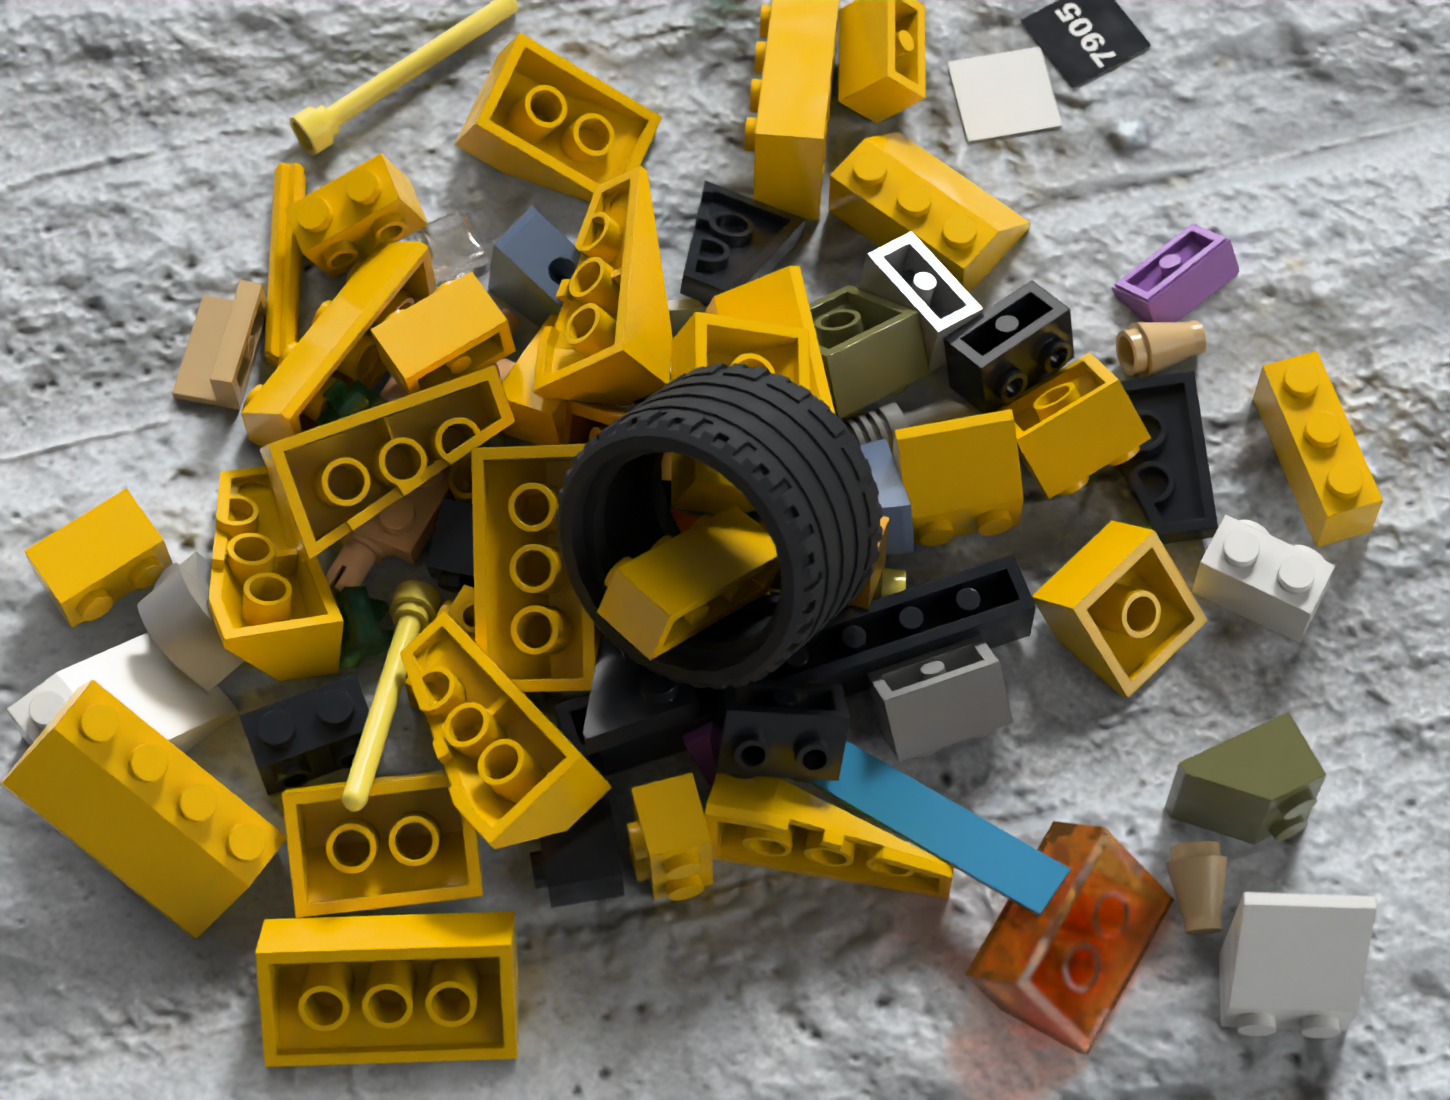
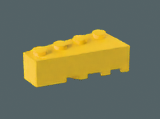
M772 0V5L762 4L759 38H767V42L757 41L754 74L763 76L762 79H752L749 112L758 114L757 118H746L744 151L754 152L753 199L806 220L820 221L821 191L825 170L840 0Z
M493 365L262 447L260 452L300 562L310 560L398 499L407 495L428 479L471 452V448H477L513 424L515 419L496 366Z

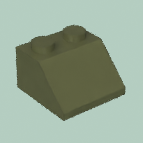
M847 285L809 303L835 415L838 418L854 417L860 414L865 406L884 396L902 393L909 387L910 383L930 374L919 311L851 285Z
M1286 712L1179 762L1165 809L1172 819L1247 843L1256 844L1273 836L1276 842L1294 836L1307 826V819L1313 806L1317 803L1316 798L1327 774L1289 712Z

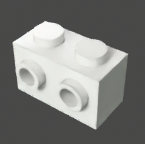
M1225 514L1200 561L1192 593L1300 643L1325 595L1336 565L1325 561L1321 554L1310 547L1303 545L1293 546L1271 536L1263 526L1256 522L1237 520Z

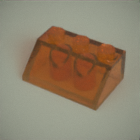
M1053 821L1037 850L1067 866L1071 871L1041 915L1033 914L1008 899L965 976L1001 1011L1079 1054L1089 1055L1175 899L1105 827Z

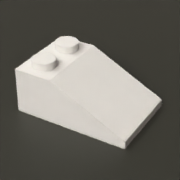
M145 633L55 673L7 708L20 735L31 746L77 688L94 679L183 753L187 752L239 713L236 706L218 685L207 692L181 671L160 650L149 633Z
M1244 892L1219 953L1221 1027H1238V1032L1247 1036L1271 1035L1276 1032V1029H1301L1302 1035L1306 1037L1331 1038L1338 1036L1340 1031H1347L1358 1012L1377 909L1376 897Z

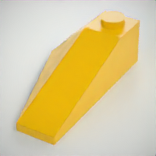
M640 165L597 186L575 243L576 249L581 252L577 267L571 279L561 280L556 297L563 302L554 327H544L538 342L533 392L540 397L625 406L657 392L669 383L671 341L673 336L648 171Z
M266 466L220 472L208 608L224 648L279 682L339 673L344 620L317 557L314 556L310 560L300 562Z
M445 611L400 652L419 709L425 714L434 738L432 745L437 759L443 764L451 787L448 789L454 806L494 849L567 831L612 788L587 759Z
M716 774L704 814L712 841V859L949 899L954 871L953 865L781 778L756 776L754 778L742 779L730 774Z

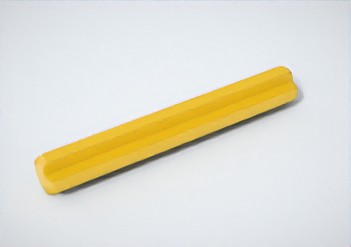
M280 163L274 169L264 345L266 361L273 366H277L281 354L292 342L298 343L302 252L284 208L305 197L306 175L304 167L299 163Z

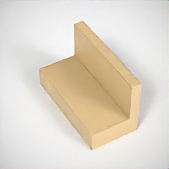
M240 280L234 300L202 296L172 391L175 399L236 410L241 409L266 327L267 300L262 283Z

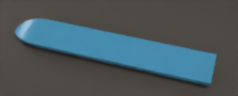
M846 741L839 781L816 780L808 782L933 856L953 865L957 870L1040 918L1072 873L1071 869L848 741Z

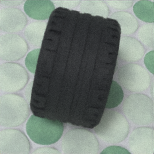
M725 363L713 364L708 368L702 366L693 369L688 374L684 373L675 378L585 444L584 449L577 453L572 460V467L566 471L563 478L564 487L559 491V510L556 512L558 545L561 549L562 562L570 584L585 611L601 632L619 650L628 655L629 658L659 676L662 675L671 681L680 684H690L692 687L697 688L710 686L713 689H725L729 685L736 688L746 685L749 681L756 682L775 671L863 590L864 584L870 579L874 571L872 565L878 561L880 553L878 543L882 540L883 528L880 525V520L883 517L882 505L879 503V490L876 481L873 479L871 466L868 459L864 457L858 441L852 436L840 417L838 418L825 402L812 395L811 391L802 385L799 386L792 382L788 377L781 374H773L768 369L758 366L749 368L746 364L734 363L730 367ZM675 452L690 456L716 470L739 489L756 510L775 545L781 570L780 595H763L661 655L649 660L600 616L597 611L608 588L605 585V579L610 570L625 557L634 559L642 555L666 535L675 537L681 534L668 507L661 479V463L664 453Z

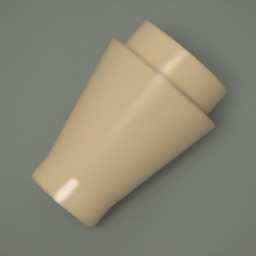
M1197 320L1188 322H1133L1128 326L1127 330L1120 331L1116 337V353L1122 370L1128 376L1138 375L1141 378L1150 377L1193 355L1202 354L1206 349V335L1202 325Z
M1192 841L1171 846V860L1165 864L1183 916L1185 934L1202 935L1223 931L1222 908L1228 858L1221 855L1220 843L1217 841Z

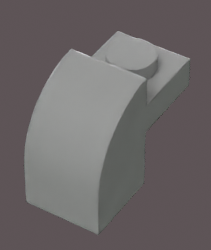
M195 551L182 564L174 563L167 567L156 580L154 590L137 604L146 630L160 650L181 671L209 692L245 660L225 649L208 608L212 564Z

